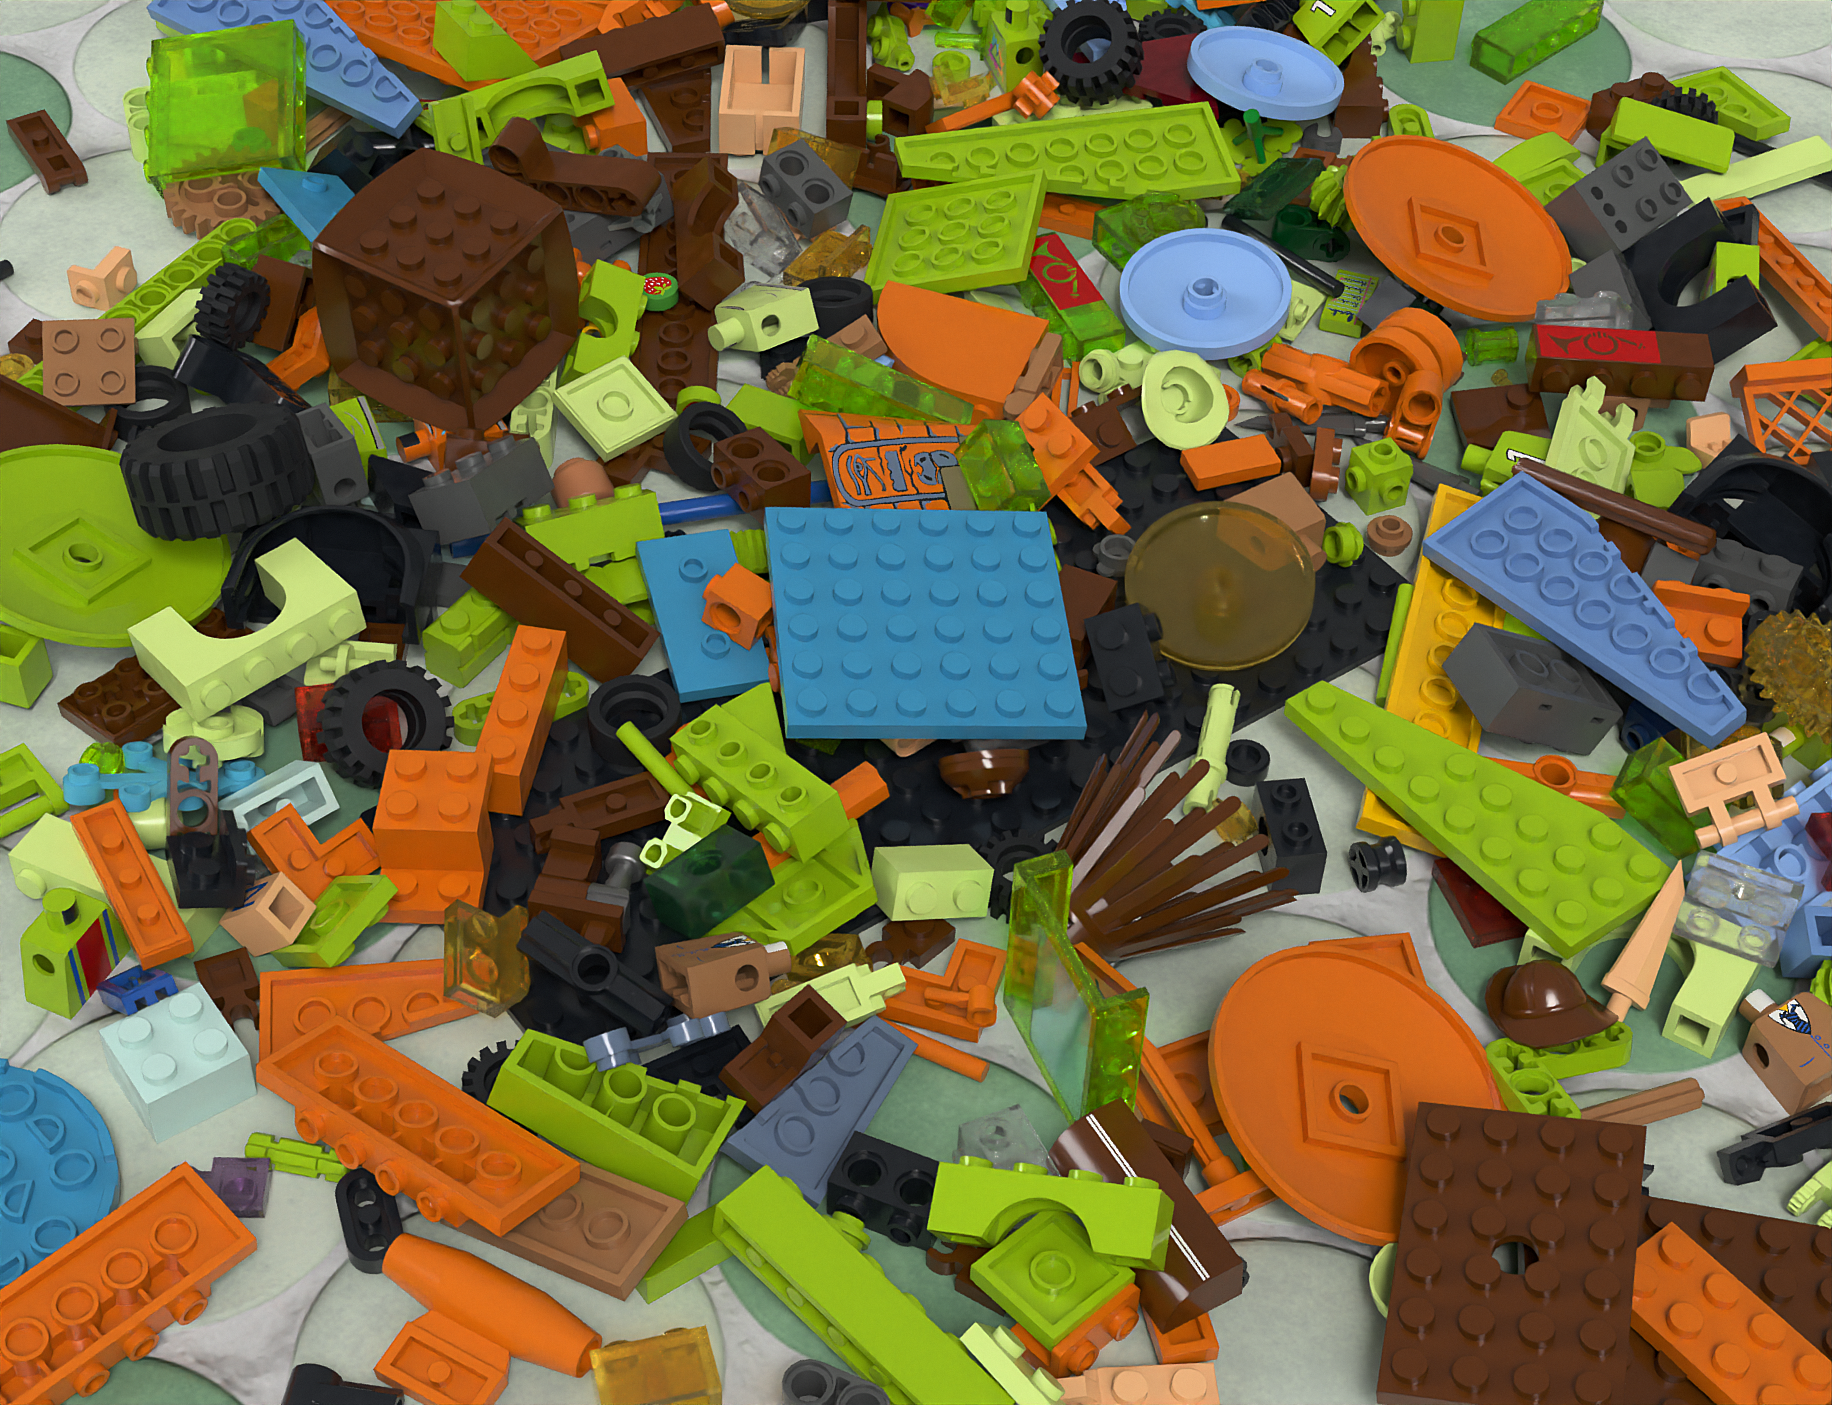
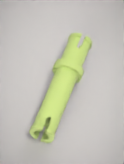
M1216 684L1210 688L1195 759L1190 760L1188 770L1200 759H1206L1210 764V769L1207 775L1186 795L1183 805L1185 815L1190 813L1191 807L1192 810L1196 807H1203L1207 813L1215 808L1220 784L1225 783L1228 773L1227 766L1225 765L1226 754L1229 748L1236 709L1241 696L1238 690L1233 691L1234 687L1231 685Z

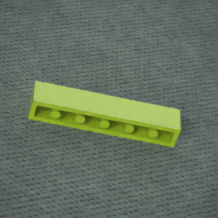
M765 1164L716 1204L712 1233L862 1379L881 1387L888 1395L890 1405L1016 1404V1401L991 1373H986L969 1357L962 1341L950 1332L944 1333L927 1317L926 1311L919 1300L908 1292L902 1293L885 1277L880 1264L867 1253L861 1254L844 1238L841 1228L831 1217L825 1214L820 1215L804 1200L801 1190L790 1178L786 1176L780 1177Z

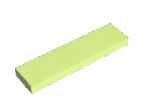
M1819 135L1732 163L1729 165L1726 174L1709 171L1679 182L1693 201V203L1687 206L1689 209L1707 197H1710L1712 201L1742 196L1751 198L1831 171L1832 149Z

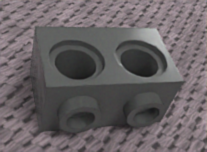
M803 138L763 158L758 181L762 193L781 209L788 222L793 227L798 228L808 240L847 220L853 197L852 191Z

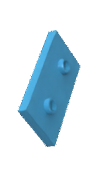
M260 167L258 182L311 243L328 222L355 196L337 175Z
M722 529L636 542V557L658 632L661 633L659 636L680 703L741 694L762 683L769 682L768 667L770 663L762 637L749 651L731 640L725 632L715 630L701 621L707 602L702 596L708 583L716 574L723 577L736 562L739 564L729 530Z

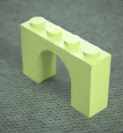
M296 537L254 560L265 596L282 611L272 623L263 629L238 638H212L197 632L171 606L127 629L140 666L197 723L367 628L357 591Z
M1681 904L1665 952L1678 964L1685 982L1672 1002L1661 1036L1711 1059L1738 1012L1741 1003L1754 984L1770 943L1706 915L1697 909ZM1649 907L1568 960L1529 928L1525 934L1517 965H1524L1533 960L1547 959L1556 961L1575 973L1588 951L1597 944L1611 939H1630Z

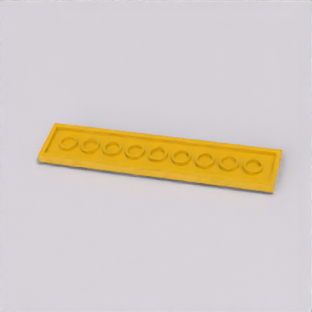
M1439 483L1433 497L1423 540L1483 499V497ZM1422 545L1413 582L1414 588L1395 658L1384 710L1477 753L1483 727L1442 665L1475 622L1503 629L1506 611L1424 556ZM1365 786L1356 824L1357 829L1380 837L1392 835L1401 844L1451 860Z

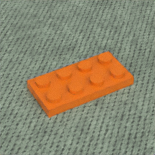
M1670 1222L1637 1248L1630 1326L1658 1352L1662 1350L1687 1374V1378L1717 1405H1832V1361L1675 1223Z

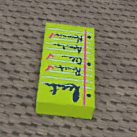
M1338 269L1335 278L1344 283L1345 289L1338 298H1334L1331 295L1328 296L1320 317L1319 330L1360 338L1365 323L1356 314L1376 291L1379 277Z

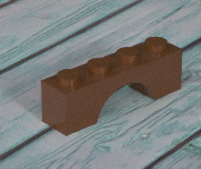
M707 155L673 184L678 288L689 301H696L710 311L745 282L743 254L719 237L726 220L739 204L737 178Z

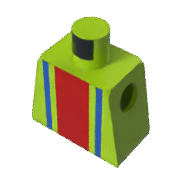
M60 887L52 889L44 895L42 899L44 910L22 934L20 951L26 1001L72 1020L97 990L98 983L104 981L131 949L112 908L107 903L71 888Z

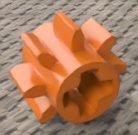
M1032 70L1013 89V94L1018 98L1013 107L1025 119L1033 113L1041 120L1061 99L1054 92L1060 83L1048 71L1039 77Z

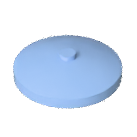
M1224 26L1206 30L1194 38L1187 58V68L1191 77L1211 96L1242 111L1256 109L1260 116L1272 119L1301 121L1328 115L1337 108L1344 89V78L1341 71L1323 53L1300 40L1261 28Z
M1186 229L1152 240L1130 258L1120 278V309L1128 327L1137 337L1161 352L1181 350L1197 353L1203 360H1220L1249 353L1266 344L1281 330L1290 311L1292 285L1289 272L1282 260L1275 252L1258 240L1241 233L1223 229Z

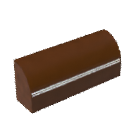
M1122 1097L1081 1117L1057 1138L1048 1152L1045 1168L1048 1169L1051 1176L1068 1178L1069 1170H1084L1102 1175L1103 1182L1122 1185L1124 1184L1125 1177L1146 1178L1158 1182L1159 1189H1162L1175 1203L1164 1272L1129 1267L1136 1273L1134 1284L1141 1289L1139 1302L1162 1335L1242 1294L1243 1261Z

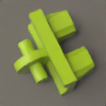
M688 791L686 796L680 794L672 795L664 810L665 819L672 822L664 838L660 840L655 837L652 840H648L639 856L640 860L647 866L646 874L685 895H688L707 859L718 865L721 864L724 856L712 849L731 815V812L691 791Z

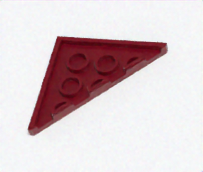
M1197 33L1142 42L1144 60H1140L1143 67L1141 74L1133 75L1136 83L1131 89L1125 86L1122 89L1123 93L1143 100L1146 99L1147 95L1161 99L1164 106L1208 101L1215 119H1219L1216 98L1203 90L1193 80L1187 68L1188 54L1192 41L1198 36ZM1083 52L1074 53L1072 61L1091 63Z

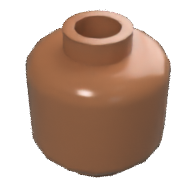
M580 457L572 458L562 463L554 472L552 481L555 488L550 493L557 508L569 506L568 498L578 495L595 493L596 500L614 496L613 484L603 466L594 460H585Z

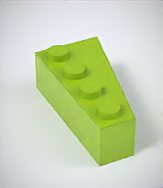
M528 1028L501 1066L486 1104L593 1166L683 1201L687 1207L720 1152L719 1149L730 1135L747 1101L729 1095L723 1101L700 1093L702 1087L700 1085L682 1079L675 1085L646 1075V1067L631 1062L599 1073L596 1062L590 1064L585 1047Z

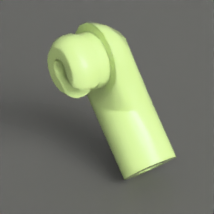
M1394 11L1387 12L1385 14L1386 17L1370 32L1372 38L1371 54H1376L1377 57L1385 53V42L1394 38L1398 26H1402L1403 20L1401 16Z

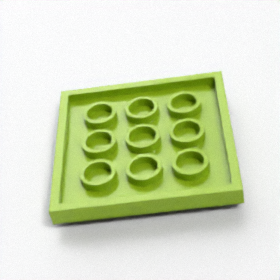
M1044 168L888 194L864 282L872 288L873 305L878 304L880 294L888 280L942 294L957 291L971 292L978 288L996 285L1010 286L1026 281L1048 185Z

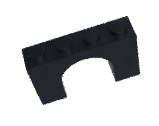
M1707 197L1624 250L1622 254L1628 269L1633 274L1653 327L1648 330L1708 334L1715 365L1776 328L1778 324L1766 299L1746 274L1699 303L1689 306H1677L1685 286L1694 276L1709 266L1716 242L1739 244L1728 220L1711 198Z

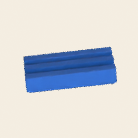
M140 964L98 983L99 986L96 987L103 1004L127 1016L138 1012L134 1001L141 1002L147 1006L159 1002L155 991L166 996L179 992L171 974L154 967L143 971ZM137 978H140L141 984L138 983Z

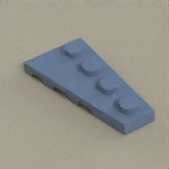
M871 1016L833 1048L817 1065L798 1078L775 1101L773 1100L763 1108L747 1125L727 1139L719 1150L752 1173H756L767 1164L780 1177L786 1176L790 1178L801 1190L804 1200L813 1209H816L827 1193V1181L854 1131L865 1132L918 1044L878 1016Z

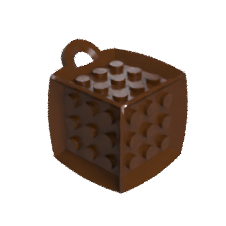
M423 147L418 149L362 188L328 222L312 242V275L317 314L326 349L336 375L378 402L437 428L456 433L457 427L460 426L487 430L512 411L542 383L577 338L579 314L577 269L571 236L562 206L524 183L473 161Z

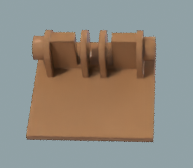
M134 318L42 321L43 396L65 407L136 404L135 355L139 354L138 338L135 337Z

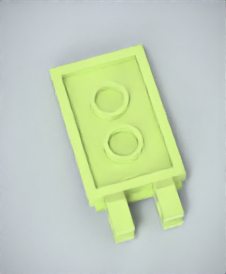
M1595 376L1587 379L1585 391L1577 384L1571 387L1568 397L1563 400L1545 465L1624 494L1636 448L1627 439L1633 429L1635 413L1625 403H1622L1616 407L1615 418L1607 411L1599 414L1598 410L1603 404L1606 386ZM1584 510L1591 514L1595 520L1600 517L1597 514Z

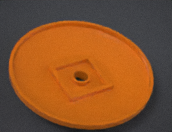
M1392 135L1376 139L1365 145L1357 152L1349 164L1344 176L1343 192L1346 208L1354 227L1373 254L1391 272L1429 299L1471 317L1495 322L1515 323L1534 320L1546 315L1558 305L1566 294L1571 282L1568 275L1572 273V261L1568 245L1557 223L1526 187L1489 160L1465 148L1435 138L1418 135Z
M1307 945L1280 950L1268 955L1249 967L1233 983L1224 995L1213 1019L1208 1043L1210 1082L1217 1108L1232 1141L1258 1177L1285 1203L1312 1222L1351 1240L1383 1247L1388 1243H1398L1419 1102L1508 1111L1488 1063L1487 1053L1460 1015L1425 983L1398 966L1368 953L1332 945ZM1339 1095L1346 1096L1350 1103L1358 1109V1114L1348 1111L1342 1105Z

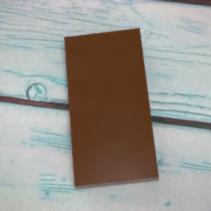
M217 607L212 609L210 614L197 625L193 626L197 632L218 639L238 638L255 633V631L245 626V629L227 628L225 612ZM136 655L120 660L112 670L92 682L79 685L74 690V693L57 703L63 718L117 756L122 753V746L124 744L144 740L163 728V724L166 726V717L171 712L182 708L140 666Z

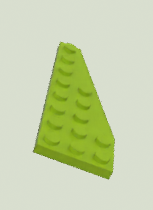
M1208 101L894 138V153L901 175L905 178L958 183L1044 168L1048 179L1046 192L1154 203L1239 194L1241 179Z
M1323 680L1285 702L1284 715L1566 960L1650 907L1673 871L1604 813Z

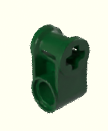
M1285 204L1276 209L1270 238L1303 259L1328 263L1337 262L1344 259L1350 251V239L1345 234L1346 232L1338 226L1332 229L1331 224L1326 220L1318 219L1319 213L1313 211L1310 207ZM1330 242V251H1327L1326 244Z

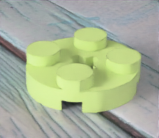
M231 704L230 713L217 712L200 723H197L183 708L171 712L166 717V726L163 724V747L166 753H168L171 745L179 738L190 735L198 736L214 746L218 754V769L223 766V761L240 757H257L264 753L263 716L256 710L246 706ZM196 745L189 746V753L180 756V758L192 760V766L195 769L197 765L206 763V755L198 753Z

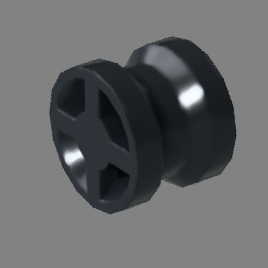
M1395 836L1381 837L1376 844L1370 845L1365 841H1361L1350 846V869L1353 880L1361 892L1375 891L1379 884L1386 883L1394 887L1403 885L1406 882V858L1403 848Z

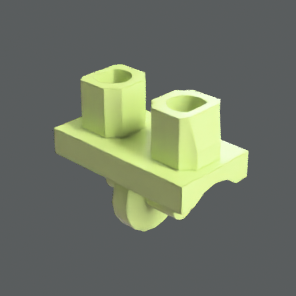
M344 640L307 661L304 685L334 688L333 683L339 677L350 673L351 670L374 661L386 659V662L396 660L397 644Z

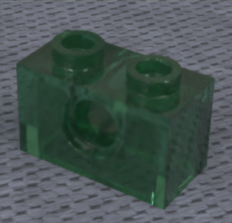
M726 824L718 827L644 879L659 921L692 940L701 938L775 885L761 842Z

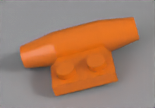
M409 1233L399 1235L386 1252L382 1264L383 1274L428 1309L429 1312L412 1322L407 1321L373 1370L378 1380L392 1388L403 1390L405 1395L423 1405H494L508 1385L511 1356L576 1378L583 1377L596 1361L602 1345V1336L548 1293L472 1253Z

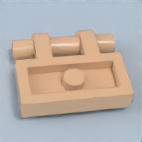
M1766 732L1668 768V774L1687 818L1707 811L1711 819V825L1694 831L1700 849L1718 843L1725 847L1738 842L1737 836L1762 827L1766 831L1782 826L1781 820L1800 814L1797 802L1792 795L1774 801L1769 791V788L1785 783L1786 775ZM1751 795L1755 809L1730 817L1725 804Z

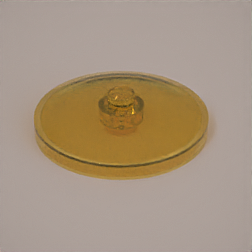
M1201 502L1187 505L1166 514L1154 522L1140 536L1126 564V606L1139 602L1148 607L1150 613L1155 611L1160 619L1164 633V639L1158 641L1161 654L1179 664L1200 670H1241L1274 658L1287 649L1301 634L1309 620L1314 604L1315 571L1310 554L1302 540L1286 523L1271 513L1238 502Z

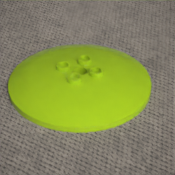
M65 444L27 446L0 453V620L32 635L76 646L95 648L133 647L127 629L169 606L193 627L210 614L222 597L220 589L231 567V549L226 534H222L221 537L211 539L204 537L197 538L195 541H182L181 539L166 541L160 537L154 538L138 526L119 465L121 453L95 447ZM86 559L91 561L89 563L79 562Z

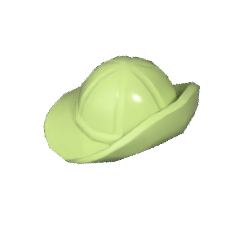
M1181 350L1157 352L1151 356L1146 365L1142 378V411L1150 431L1166 446L1179 450L1206 446L1215 441L1228 423L1229 403L1221 380L1212 367L1197 353Z

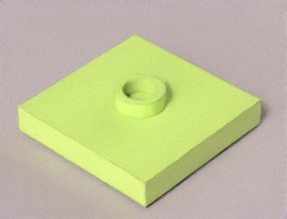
M625 355L554 390L551 400L604 462L666 431L670 424L678 417L677 413Z

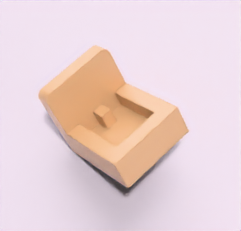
M115 246L94 270L72 265L67 270L73 301L76 304L106 312L123 300L128 293H131L137 284V272L134 269L131 250Z
M1725 412L1691 417L1686 421V449L1698 457L1702 463V468L1705 469L1733 440L1730 439V415Z

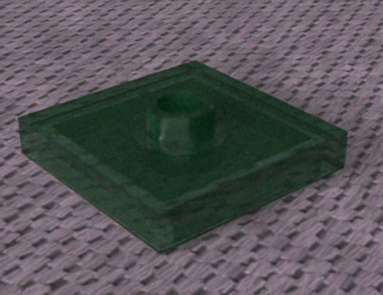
M1278 158L1241 189L1239 194H1236L1226 202L1222 209L1226 215L1232 214L1240 220L1269 221L1312 184L1322 171H1327L1320 158Z

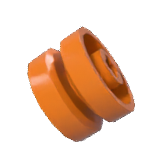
M1405 307L1392 312L1376 329L1370 331L1357 343L1350 354L1349 368L1389 382L1390 398L1387 407L1380 412V414L1386 415L1389 418L1390 413L1395 409L1405 380L1410 374L1419 370H1430L1438 374L1443 381L1444 394L1461 376L1463 357L1460 344L1452 330L1443 321L1423 309ZM1418 394L1414 396V398L1419 401H1428L1432 399L1430 396L1426 394Z

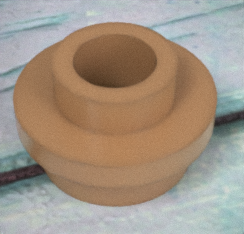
M1394 515L1374 518L1369 522L1366 531L1371 549L1375 553L1386 557H1393L1403 553L1405 548L1410 545L1413 535L1410 525Z

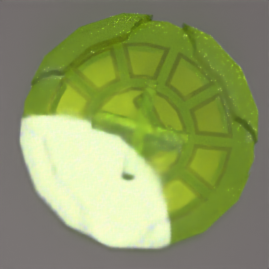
M1154 191L1140 194L1132 199L1131 205L1128 206L1126 204L1123 209L1122 230L1131 242L1142 248L1152 240L1172 232L1205 228V214L1198 204L1190 199L1189 204L1179 201L1180 195L1175 193Z

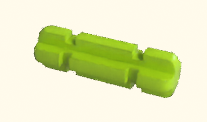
M254 1132L250 1135L244 1151L246 1162L250 1165L269 1168L270 1163L275 1164L274 1170L317 1179L321 1174H326L325 1180L336 1183L345 1174L354 1170L345 1167L339 1161L334 1148H331L330 1152H325L326 1146L281 1137L279 1142L274 1141L275 1135Z

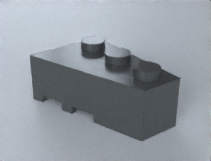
M512 434L504 436L487 444L489 452L485 455L478 451L455 461L457 470L450 472L449 468L423 478L425 487L408 495L422 528L439 531L441 545L490 534L497 526L495 522L497 519L505 516L508 519L514 518L518 515L517 508L522 505L524 507L530 506L553 490L555 485L534 436L518 441L514 440Z

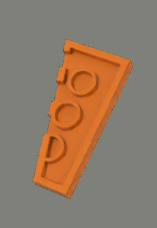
M476 956L260 972L259 1062L336 1015L343 1017L383 1042L478 1014L479 999Z

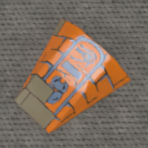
M799 409L797 412L808 455L821 454L835 508L1003 510L981 425Z

